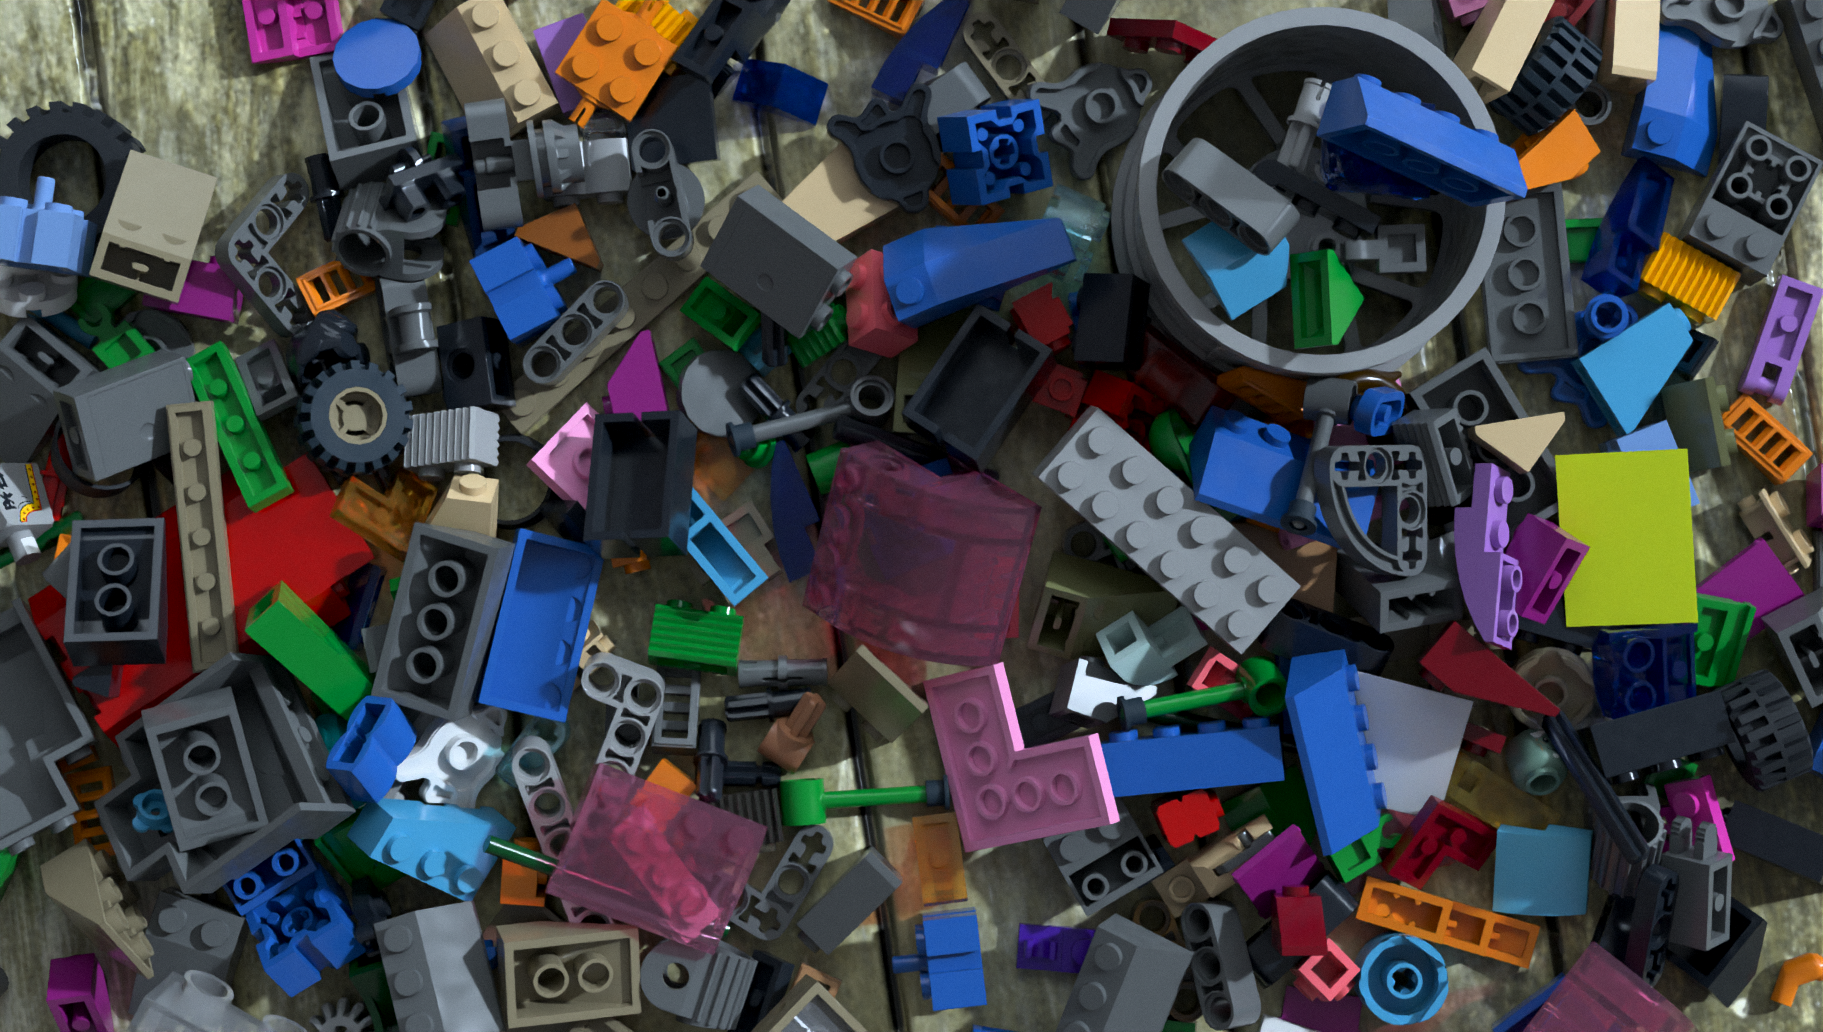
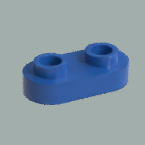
M1386 386L1369 388L1363 395L1358 394L1351 405L1349 415L1350 420L1354 421L1355 431L1372 437L1391 434L1394 431L1392 423L1402 416L1405 395L1402 391Z

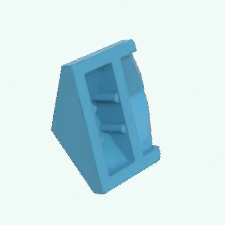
M1210 222L1181 241L1231 321L1284 289L1287 285L1289 243L1286 238L1269 255L1263 256L1248 248L1214 222Z

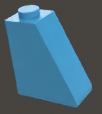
M1670 303L1658 307L1626 327L1618 336L1605 340L1570 362L1617 437L1635 430L1693 342L1688 332L1692 329L1688 318L1678 307L1673 309Z

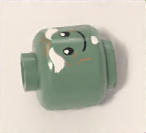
M1542 729L1522 731L1511 739L1505 748V760L1511 780L1523 792L1538 796L1547 795L1555 791L1568 775L1566 764Z

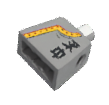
M0 463V547H9L16 565H27L41 557L36 539L53 526V514L37 463Z

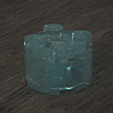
M1057 183L1053 194L1061 198L1059 200L1051 196L1042 219L1061 218L1063 220L1077 261L1046 273V275L1069 285L1072 284L1073 280L1082 283L1084 273H1087L1094 254L1087 249L1091 240L1100 243L1109 224L1111 213L1105 211V203Z

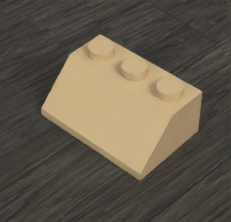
M468 0L454 8L424 35L463 109L464 103L504 98L510 139L527 130L526 121L533 120V126H536L542 120H547L562 112L557 97L505 0Z

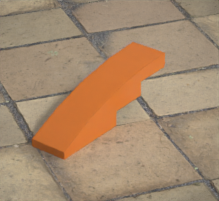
M1367 876L1355 918L1529 969L1541 927L1540 925L1371 876Z

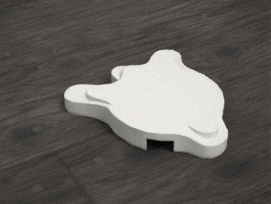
M477 704L474 705L471 715L455 722L436 717L425 729L419 742L413 747L408 757L397 766L395 780L405 782L424 778L425 781L419 789V795L426 803L457 804L461 808L475 809L478 793L497 772L505 755L501 751V736H504L507 711L497 707Z

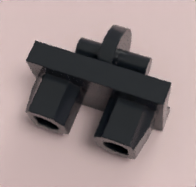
M411 146L402 148L397 152V164L389 166L390 175H388L386 180L387 191L385 195L380 196L378 201L384 211L396 208L407 222L420 219L427 214L430 203L426 197L431 195L436 197L442 208L448 209L457 206L462 202L466 193L458 176L463 162L457 153L433 160L430 154L420 156L416 149Z

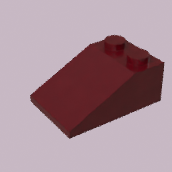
M1449 621L1416 659L1423 666L1418 674L1439 692L1448 687L1456 693L1553 717L1561 711L1455 621Z

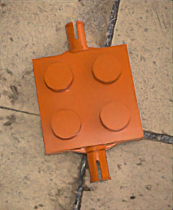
M607 0L600 1L555 71V75L574 86L582 97L570 117H568V120L575 124L583 110H585L577 123L578 127L584 129L598 107L614 112L629 123L632 121L678 49V46L659 35L651 25L659 10L665 4L663 0H656L650 11L648 9L654 0H645L636 14L623 11Z

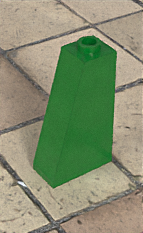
M282 580L249 609L245 632L348 722L352 712L361 700L367 695L371 696L376 673H370L369 666Z

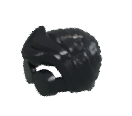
M335 309L320 311L313 322L300 328L291 337L285 356L289 374L292 380L296 381L298 387L304 390L320 374L314 365L315 363L322 360L328 369L323 359L332 356L335 364L341 362V365L347 364L351 360H360L362 365H367L370 362V353L366 344L363 342L357 343L359 336L357 325Z

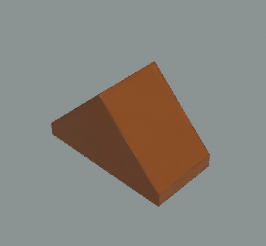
M576 203L529 222L524 227H518L514 235L526 244L532 243L534 247L564 259L569 257L574 263L601 273L604 266L581 210Z

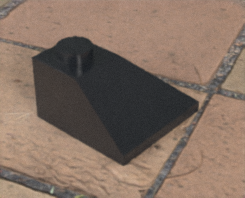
M1731 896L1729 940L1708 951L1669 942L1665 960L1695 985L1726 1008H1729L1756 974L1767 922Z

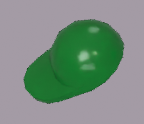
M1168 408L1158 414L1150 425L1148 434L1149 449L1151 454L1170 471L1186 472L1193 486L1189 444L1194 435L1179 412L1174 408Z

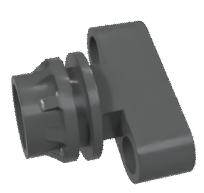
M504 98L464 103L484 232L524 227L517 183L535 181L537 197L544 198L543 188L552 187L554 195L563 193L571 184L585 182L576 124L562 125L547 119L542 120V129L534 130L533 120H528L526 125L529 139L511 141Z
M647 129L640 132L634 138L631 147L637 175L628 190V210L636 226L651 237L653 247L662 258L668 261H680L686 258L693 249L694 236L692 230L698 225L703 215L705 195L702 185L695 174L683 165L677 164L674 147L668 136L660 130ZM655 141L662 143L666 150L664 157L660 161L648 163L642 159V150L646 144ZM685 236L683 245L677 250L670 251L661 246V239L671 240Z

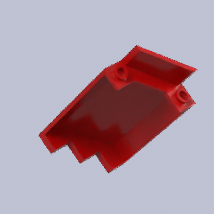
M307 453L283 467L294 492L257 513L248 508L232 471L229 470L221 475L239 653L272 656L245 632L249 609L281 580L331 628L352 614L345 599L350 594V591L343 578L375 558L315 461L311 462L305 456ZM176 505L155 517L165 518L169 626L166 664L124 665L118 697H105L75 687L79 694L83 692L89 698L98 713L94 717L96 722L118 748L115 736L141 718L142 710L156 707L202 673H193ZM50 584L28 598V602L36 627L45 640L50 639L54 643L58 652L64 658V662L60 665L69 679L73 680L72 677L90 666L73 667L63 643L67 599Z

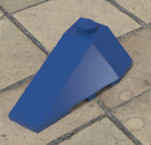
M1061 218L925 228L883 246L884 282L898 322L914 329L1077 261Z

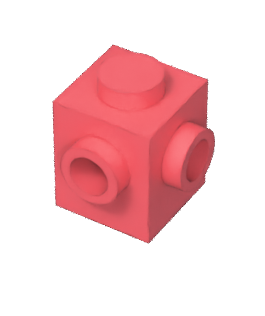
M1327 938V956H1304L1290 969L1297 977L1293 984L1310 1001L1317 997L1321 1002H1330L1333 998L1338 1002L1354 987L1356 982L1353 978L1361 970L1330 938Z

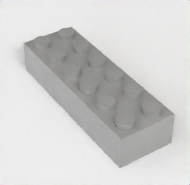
M1090 405L1031 473L1223 642L1241 655L1301 587L1210 505L1196 501L1193 490L1098 407Z

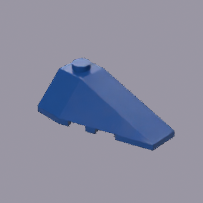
M1659 22L1656 81L1636 94L1621 156L1705 178L1708 174L1718 136L1712 45L1703 41L1688 28L1666 26Z

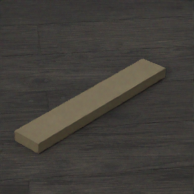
M214 401L166 405L193 673L205 671L229 652L239 653Z

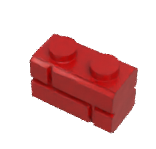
M1210 788L1206 790L1175 791L1174 797L1167 794L1151 801L1150 806L1163 839L1174 848L1194 841V835L1201 838L1219 830L1220 823L1218 818L1225 815L1215 791H1211Z

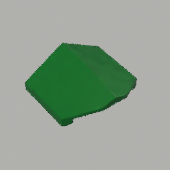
M1295 764L1285 768V781L1257 783L1221 803L1225 814L1223 817L1231 832L1265 814L1272 824L1273 829L1270 831L1275 838L1294 824L1301 829V834L1310 846L1317 828L1306 783Z

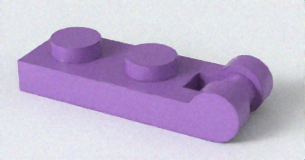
M1785 275L1778 276L1747 366L1739 380V392L1750 396L1755 392L1766 396L1767 402L1778 406L1783 404L1823 295L1822 288ZM1765 364L1778 369L1774 380L1761 376Z

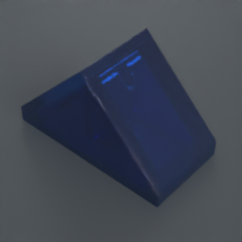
M748 59L742 66L732 101L816 127L829 84L784 63Z

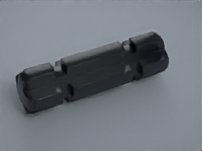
M729 761L727 768L723 770V786L756 787V783H762V787L780 786L782 768L774 762H763L762 765H757L756 761ZM695 767V781H696V779H697V768Z

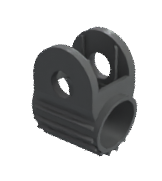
M370 181L365 184L358 183L357 188L349 189L348 196L344 198L331 242H333L331 251L336 253L335 261H340L344 269H348L361 276L373 277L380 275L385 278L403 281L423 280L439 272L444 263V249L433 235L444 227L447 212L445 208L441 207L434 195L426 197L430 203L427 214L420 219L407 222L396 208L384 211L379 203L380 196L386 194L387 183ZM404 250L415 251L420 257L414 260L404 259Z
M1652 783L1638 785L1637 796H1617L1626 811H1632L1633 822L1650 847L1649 856L1634 865L1626 862L1584 795V829L1593 830L1592 862L1590 870L1594 871L1592 879L1596 880L1599 888L1609 891V895L1614 893L1620 895L1621 898L1631 895L1633 898H1636L1638 885L1645 870L1652 864H1660L1667 830L1663 829L1665 821L1662 820L1659 814L1660 803L1656 788Z
M702 934L701 939L691 937L689 940H684L681 935H673L660 941L647 954L640 970V983L647 999L659 1009L676 1014L675 1020L678 1022L710 1029L736 1030L758 961L740 949L710 935ZM679 963L685 966L689 973V980L685 983L674 982L668 975V965Z

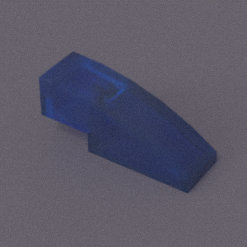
M942 0L921 17L902 37L884 62L871 86V93L900 107L908 89L915 84L921 69L938 76L972 0Z
M1647 157L1639 158L1624 179L1607 209L1589 251L1581 280L1600 294H1611L1622 298L1637 292L1645 256L1659 250L1675 178Z
M782 440L775 445L771 469L770 500L773 529L779 555L788 580L792 583L823 569L806 531V528L821 522L789 448L785 440Z

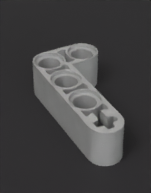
M606 652L596 653L588 658L581 678L582 688L589 697L616 707L581 794L575 820L578 829L582 834L590 838L604 837L603 834L615 825L662 706L665 690L663 678L655 670ZM606 667L612 671L615 679L608 685H598L592 680L590 673L595 668ZM639 683H648L655 688L657 694L651 700L642 701L633 695L632 689ZM622 724H633L639 729L641 735L634 741H624L619 738L616 729ZM606 765H617L623 770L624 777L619 781H608L603 778L600 770ZM599 794L606 797L603 815H600L598 820H592L590 812H593Z

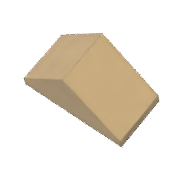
M1564 412L1474 426L1467 429L1468 437L1517 473L1524 474L1530 471L1563 425L1565 415Z

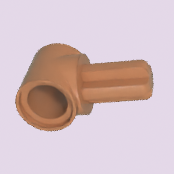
M804 693L789 717L777 718L757 749V752L794 775L815 743L812 729L826 709V703L822 700V696L818 693Z

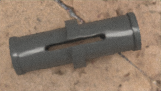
M778 655V660H739V688L779 686V691L788 690V686H828L827 658L788 659L787 655Z

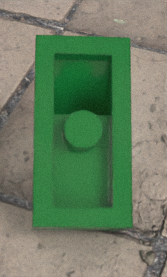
M705 276L679 310L735 353L741 348L761 321L760 313L707 276Z

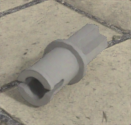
M1305 78L1304 86L1294 114L1287 117L1286 123L1289 125L1277 159L1278 162L1299 173L1305 168L1332 87L1327 82L1324 83L1323 87H1320L1322 80L1316 78Z

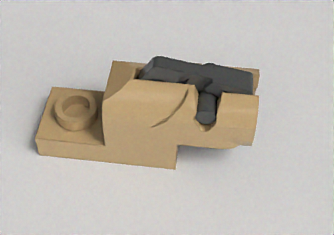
M1265 814L1247 822L1228 835L1226 833L1222 834L1151 881L1174 918L1182 915L1187 905L1203 902L1209 897L1214 898L1236 884L1231 874L1275 839L1270 831L1273 829L1272 824Z

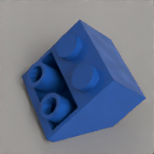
M294 839L240 878L231 879L223 885V888L241 916L319 869L309 840Z

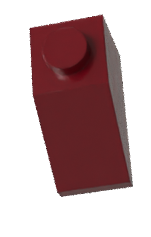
M1283 885L1282 893H1271L1272 947L1281 956H1327L1328 945L1321 896L1317 893H1309V885Z

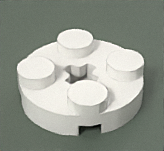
M0 265V312L5 315L27 318L26 310H41L42 317L61 313L70 308L77 300L78 276Z

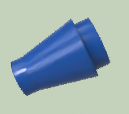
M1598 295L1586 306L1583 326L1589 333L1597 337L1606 339L1616 337L1624 331L1628 324V309L1625 303L1614 295ZM1596 312L1604 317L1603 327L1597 322L1598 316Z

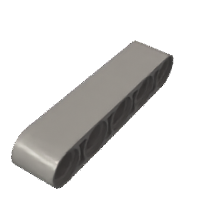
M527 736L520 739L512 750V771L543 854L598 874L585 838L578 829L575 820L576 815L551 748L540 737ZM528 752L539 753L544 758L542 765L535 769L525 768L519 760ZM543 793H552L558 797L559 803L554 808L546 810L537 806L535 800ZM563 833L570 835L575 840L571 847L563 850L556 849L550 843L554 836ZM552 877L569 922L581 923L584 917L596 914L605 920L603 924H613L611 907L606 896L585 888L572 889L567 886L565 881Z

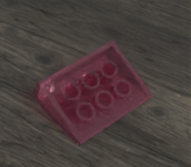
M597 763L592 766L545 893L714 955L752 872L768 827L605 764Z

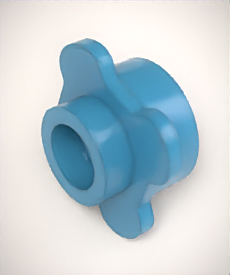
M152 789L139 793L134 797L133 806L137 809L136 817L132 820V826L137 832L144 833L148 830H161L164 833H171L174 831L162 790ZM151 812H159V815H152Z

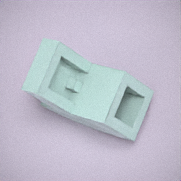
M1183 606L1149 627L1132 610L1096 633V637L1110 667L1124 681L1139 686L1163 683L1178 676L1174 665L1208 644L1195 616Z

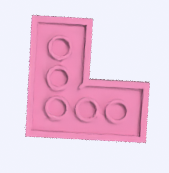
M1003 662L923 681L945 773L948 776V785L965 853L1111 825L1120 821L1098 733L1024 748Z

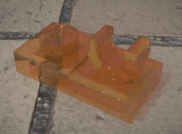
M697 432L694 473L722 501H725L755 470L749 467L748 463L744 460L734 457L729 445L721 437H711Z
M956 812L912 817L924 907L968 901Z

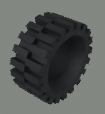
M62 101L49 102V110H44L36 105L26 110L29 119L25 122L14 117L6 124L13 131L8 139L0 135V196L28 200L29 204H33L30 193V176L37 159L47 149L61 142L82 141L91 144L98 151L104 162L107 177L105 191L99 204L89 214L84 216V220L97 224L93 253L94 260L130 149L140 153L146 152V149L138 139L131 135L132 132L123 124L98 109L90 108L86 104L73 102L72 106H68Z

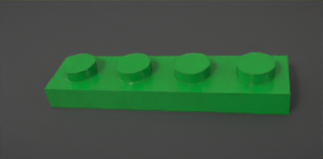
M218 341L186 359L193 372L191 383L199 401H214L217 439L248 508L257 513L293 493L294 490L262 421L256 415L246 386L227 346L222 341Z

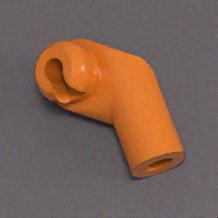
M1805 953L1786 960L1781 966L1770 1000L1792 1007L1800 985L1815 980L1823 981L1822 956L1817 953Z

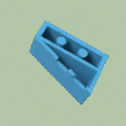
M382 798L378 803H366L348 832L347 837L369 857L461 900L472 901L498 859L496 856L483 852L486 838L488 835H492L509 841L517 827L493 807L480 806V809L461 808L457 804L444 803V806L424 805L420 801Z

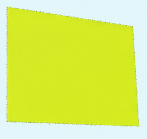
M1688 449L1555 455L1560 528L1590 547L1564 591L1566 627L1698 623Z

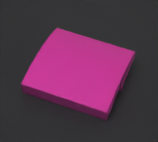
M242 0L253 64L301 60L334 52L336 43L344 34L338 0Z

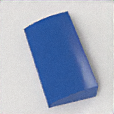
M519 528L515 530L512 542L515 544L475 703L565 723L604 559L587 544Z

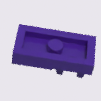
M1019 923L1016 968L1079 973L1096 929Z

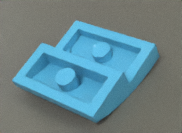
M1501 824L1497 830L1492 911L1532 916H1573L1586 914L1593 830L1548 824L1544 831Z

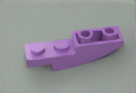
M1475 463L1472 506L1456 507L1454 514V544L1458 576L1465 602L1483 640L1503 650H1512L1513 637L1516 636L1519 625L1518 615L1515 611L1516 595L1522 586V571L1519 567V560L1503 553L1504 548L1509 542V527L1506 518L1507 506L1513 497V483L1510 478V472L1493 463Z

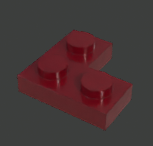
M1110 18L1107 30L1108 36L1123 42L1122 48L1124 50L1147 54L1149 48H1155L1156 51L1164 54L1183 55V62L1189 64L1199 53L1217 40V38L1177 20Z
M1431 795L1381 866L1387 874L1421 890L1446 855L1479 871L1496 848L1498 829Z

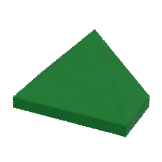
M1325 249L1290 254L1294 349L1338 345L1364 301V297L1334 250Z

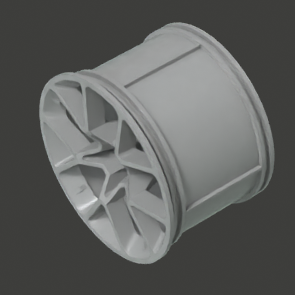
M1334 7L1298 8L1254 19L1231 30L1199 53L1178 75L1170 88L1152 105L1129 141L1117 172L1111 207V240L1118 273L1134 274L1150 284L1147 315L1152 319L1150 324L1216 378L1224 372L1241 366L1304 382L1308 381L1310 375L1334 378L1339 374L1365 369L1387 372L1395 371L1417 354L1434 335L1447 326L1466 306L1480 286L1491 265L1499 243L1506 201L1471 207L1441 192L1434 196L1377 188L1375 180L1385 169L1384 166L1371 161L1359 177L1337 156L1312 147L1305 168L1301 172L1302 175L1366 209L1368 204L1439 213L1443 220V230L1439 254L1433 273L1428 283L1423 287H1413L1382 275H1376V273L1354 266L1355 263H1342L1356 285L1412 304V309L1392 330L1367 347H1363L1360 344L1356 318L1354 316L1342 337L1344 354H1303L1266 345L1268 299L1259 303L1251 310V338L1227 325L1210 311V309L1220 304L1213 291L1198 299L1188 287L1169 253L1162 230L1206 217L1192 206L1159 215L1157 206V176L1160 158L1162 154L1166 153L1173 160L1185 148L1177 138V130L1180 125L1201 104L1216 93L1229 87L1235 89L1275 148L1274 152L1262 157L1248 171L1252 173L1256 166L1265 159L1277 161L1287 132L1252 84V79L1258 75L1282 71L1315 72L1317 79L1322 80L1320 87H1323L1326 82L1331 85L1336 80L1354 77V74H1367L1379 79L1382 82L1381 87L1393 93L1403 92L1418 97L1421 100V106L1429 110L1446 111L1460 118L1459 124L1470 129H1484L1497 135L1494 124L1477 91L1457 65L1425 38L1396 22L1366 12ZM1299 213L1300 221L1285 237L1289 243L1287 279L1291 280L1290 254L1331 249L1334 250L1340 260V244L1351 239L1335 232L1331 228L1334 222L1317 213L1315 218H1310Z

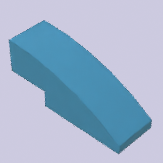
M692 487L687 550L735 607L769 578Z

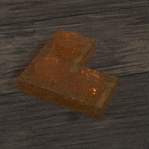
M403 466L393 473L385 495L377 492L356 477L351 476L343 482L329 516L403 563L405 562L414 523L426 522L438 488L427 481L418 479V475L403 469Z

